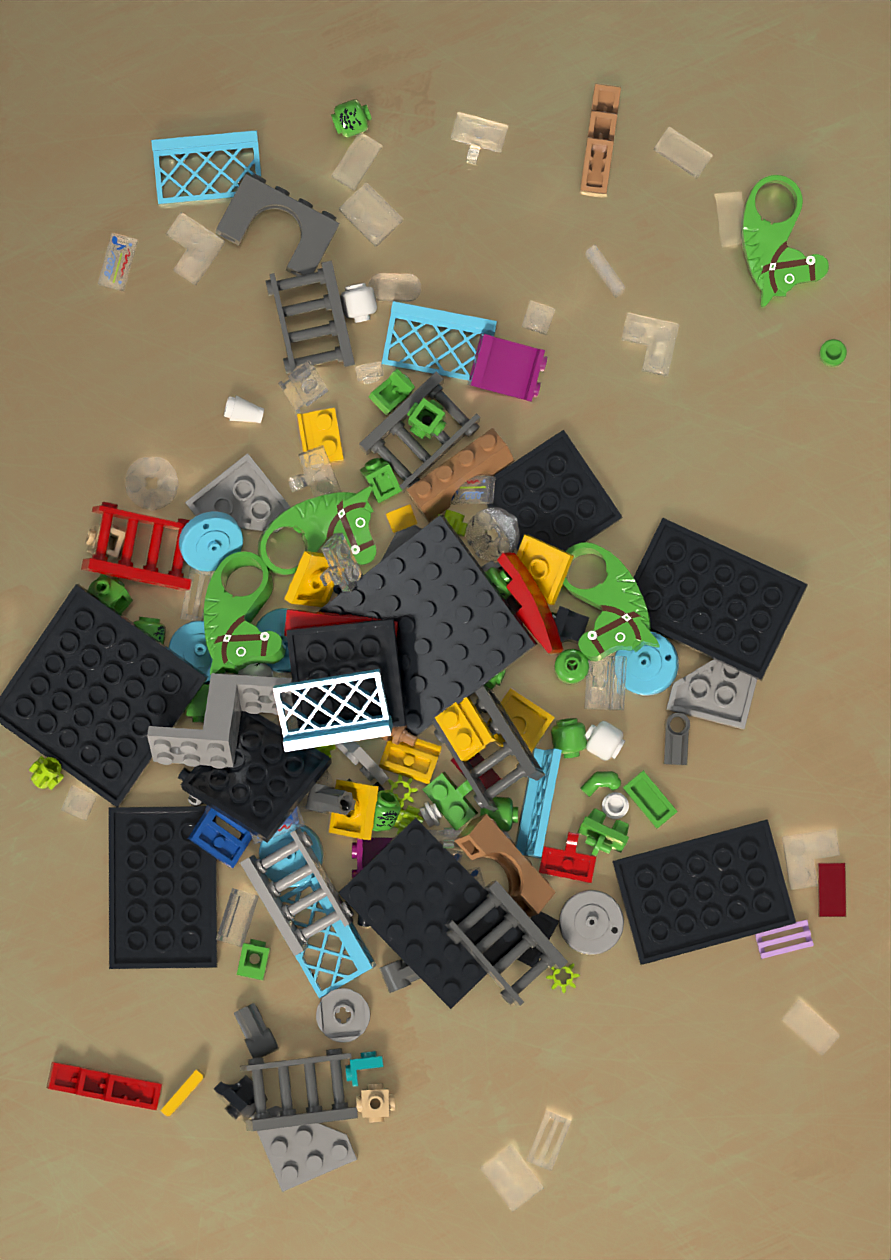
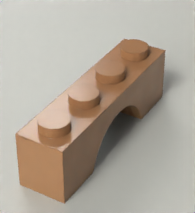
M492 428L409 487L407 492L415 506L426 520L430 522L438 514L443 513L450 507L453 495L466 481L481 474L494 476L515 460L506 443Z
M487 814L472 819L454 840L471 860L487 857L496 861L504 869L509 883L508 894L528 917L539 914L556 893L549 885L547 879L537 872L532 866L531 861L522 855L515 847L514 842L499 829L497 823Z

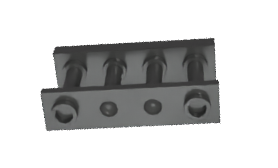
M332 260L322 262V268L317 269L318 272L276 281L275 273L269 274L270 280H265L268 295H274L284 337L288 358H283L286 374L292 373L293 378L298 377L296 369L338 360V363L343 362L344 367L355 365ZM318 282L326 284L328 294L323 295L324 298L282 307L279 291ZM326 308V311L332 310L334 320L329 321V324L288 333L285 317ZM332 334V337L338 336L340 346L335 347V350L295 359L293 357L290 343Z
M437 371L359 443L360 448L366 455L371 451L374 454L377 452L390 464V467L404 480L399 486L403 493L418 482L420 477L465 435L468 437L472 436L480 427L478 425L480 416L477 413L469 419L442 391L444 388L441 385L444 383V379ZM429 397L431 399L435 398L462 426L451 438L444 430H442L439 436L434 434L442 446L432 456L404 428L405 424L403 423L414 403H420L423 398L428 399ZM424 417L422 423L428 426L432 423V419ZM390 433L397 435L423 462L413 474L385 446L386 442L384 439Z
M483 685L475 691L478 696L475 707L480 714L488 712L492 719L488 726L489 730L493 735L501 733L505 742L503 747L473 768L469 760L466 762L461 761L436 720L431 722L436 728L434 731L435 736L442 744H446L476 793L473 797L482 809L486 808L495 812L498 810L493 801L495 796L523 776L538 781L545 776V773L493 690ZM514 755L519 762L516 765L517 768L486 790L479 777L507 756Z
M492 881L485 887V890L489 893L486 895L487 899L460 924L456 925L454 921L445 923L449 929L446 933L456 944L460 942L502 989L500 995L509 1005L514 1003L517 1006H521L524 1001L518 995L547 968L561 969L568 961L499 882ZM494 906L496 908L500 906L507 913L504 915L505 919L475 946L465 933ZM518 926L524 933L523 939L492 966L483 956V953L511 927L516 928ZM536 947L542 953L540 960L510 986L500 974L527 949Z
M342 1048L326 1050V1055L291 1060L264 1063V1058L247 1059L248 1065H241L240 1071L252 1072L256 1114H253L254 1119L246 1120L247 1131H260L358 1118L357 1107H348V1102H345L340 1061L342 1059H351V1053H342ZM330 1061L334 1104H332V1109L322 1110L318 1100L315 1063ZM304 1064L308 1107H306L305 1113L296 1114V1109H293L288 1066ZM278 1067L282 1110H280V1116L270 1117V1112L266 1110L262 1069Z

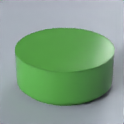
M836 339L826 341L820 349V359L825 365L830 367L840 365L847 355L845 345Z

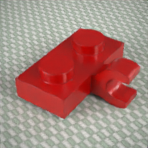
M568 832L565 850L543 847L539 873L592 883L596 856L576 853L579 834Z

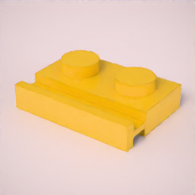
M335 408L297 414L306 467L344 461Z
M470 697L463 698L464 700L459 704L455 702L435 717L455 752L463 762H466L483 750L488 743L496 740Z
M391 737L386 743L379 767L430 784L442 746L421 739H417L414 746L405 742H400L399 745L392 743L393 737Z

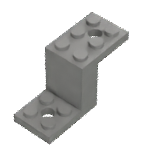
M211 673L203 730L149 726L147 736L153 762L163 765L178 763L191 767L198 765H208L214 768L233 767L241 711L251 714L263 712L278 715L273 686L292 683V678ZM291 691L281 692L282 701L293 706L295 703L294 693Z

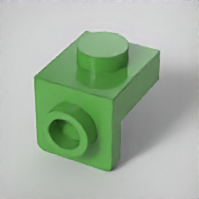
M396 369L386 381L371 392L369 398L387 416L409 397L415 386L407 375Z

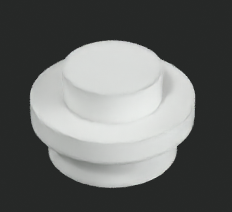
M618 792L608 794L602 802L603 812L611 819L622 818L629 808L627 798Z
M428 801L425 802V806L420 808L423 818L429 827L433 825L439 826L440 822L438 819L442 818V815L436 804L430 805Z

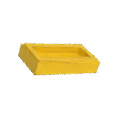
M196 1069L160 1111L167 1117H170L205 1078V1074Z

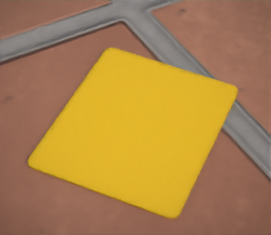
M410 504L386 513L393 533L417 524Z

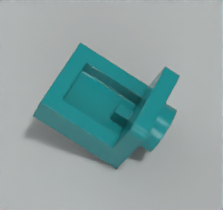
M377 1051L360 1053L361 1058L350 1059V1065H345L347 1081H352L353 1087L359 1086L357 1070L384 1067L383 1055L377 1056Z

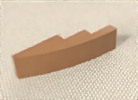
M595 83L580 189L582 191L607 193L621 87Z

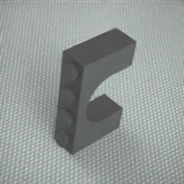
M245 174L216 229V234L239 246L251 222L258 214L269 209L283 210L295 218L301 231L300 243L286 271L295 276L314 273L340 223L336 222L337 218L329 212L322 211V213H319L312 209L313 205L304 199L299 198L297 201L289 197L290 193L279 186H276L275 189L265 184L266 180L259 175L252 174L249 176Z

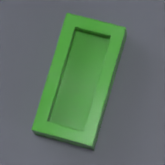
M644 770L623 787L624 791L656 829L678 812Z

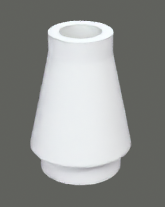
M237 395L235 397L229 396L224 417L229 418V421L261 423L264 408Z

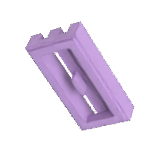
M807 920L755 934L761 959L814 946ZM803 927V932L762 942V936ZM802 937L806 939V942L765 952L764 949L767 946Z

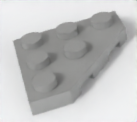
M248 453L185 502L195 516L212 511L223 512L233 517L240 529L264 531L272 520L290 508L289 504ZM280 527V528L274 530L273 532H274V533H277V532L280 531L283 527Z
M713 659L673 683L666 710L744 730L757 679Z
M274 1106L267 1109V1112H270V1117L280 1116L282 1108ZM321 1123L257 1131L282 1192L357 1160L347 1134Z

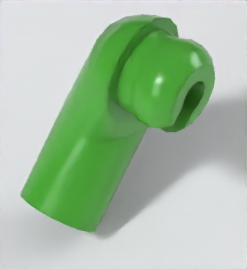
M597 771L580 789L590 797L599 787H608L611 790L618 789L621 785V780L618 778V774L613 771Z

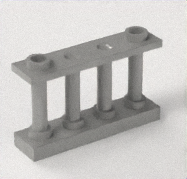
M300 828L290 833L294 841L265 858L257 859L255 855H252L240 862L294 956L308 948L306 943L311 936L339 920L342 921L344 926L354 921L351 917L354 915L352 908L346 901L343 902L311 848L313 845L311 838L306 831L302 832ZM300 850L308 864L277 882H270L265 874L267 868ZM314 873L321 887L290 906L287 904L283 905L279 898L280 892ZM327 896L335 911L304 929H297L292 920L294 915Z

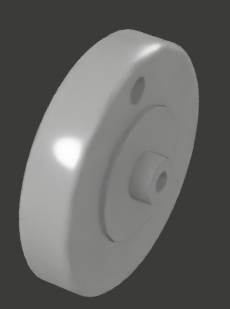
M585 890L573 895L564 904L559 917V928L565 942L575 951L588 955L600 954L611 949L620 939L624 927L623 913L619 904L610 895L597 890Z

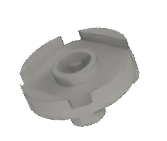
M347 988L335 989L322 998L317 1007L316 1020L318 1027L328 1038L336 1042H350L365 1032L370 1021V1009L361 994ZM341 1007H345L346 1012H351V1017L347 1018L346 1023H341V1019L335 1016L336 1013L340 1012Z

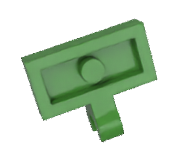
M443 772L422 789L430 800L436 804L438 810L455 831L478 814L465 797L473 790L468 780L457 787L450 777Z

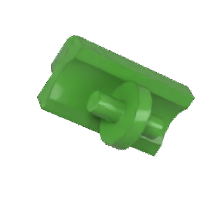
M596 808L593 809L588 817L585 816L578 833L586 836L585 843L594 847L591 853L594 856H597L599 850L609 854L611 849H614L621 853L629 839L627 836L629 824L616 820L611 829L603 825L606 814Z

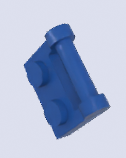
M207 805L204 814L188 839L229 868H234L254 834L246 831V829ZM215 815L241 833L240 838L237 839L212 820Z

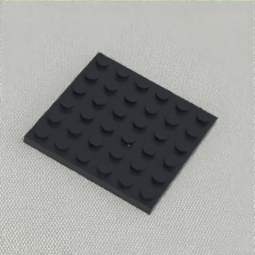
M439 515L349 586L346 592L340 593L319 610V612L339 615L349 614L376 619L394 618V621L398 622L396 640L406 730L415 736H419L433 725L431 721L436 720L435 717L455 702L459 704L464 700L463 698L470 697L476 690L487 684L537 645V642L444 515Z
M76 584L1 694L0 724L44 756L58 760L62 769L115 807H120L153 759L147 736L149 726L174 728L209 676L115 609L108 606L80 584Z

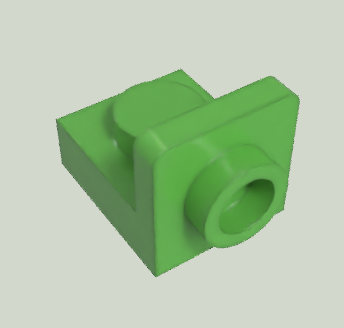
M383 458L371 459L365 464V467L360 469L368 485L372 487V493L378 503L402 491L390 464Z

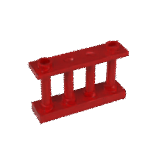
M102 502V505L92 508V512L103 515L96 552L92 555V558L83 559L81 570L180 591L190 590L192 579L183 578L184 558L179 549L181 531L190 520L178 518V521L175 522L117 509V504ZM113 517L128 520L121 560H118L117 564L108 562V557H106ZM138 522L153 525L146 565H143V569L133 567L134 563L131 562ZM164 528L178 531L172 569L168 571V574L158 573L159 568H157Z

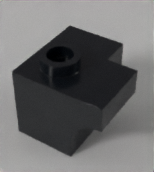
M559 606L558 612H552L551 614L556 623L561 643L573 642L578 644L581 636L585 633L590 617Z
M247 1075L236 1084L228 1085L221 1081L214 1088L216 1095L227 1105L224 1109L235 1120L240 1117L246 1122L256 1112L253 1081Z

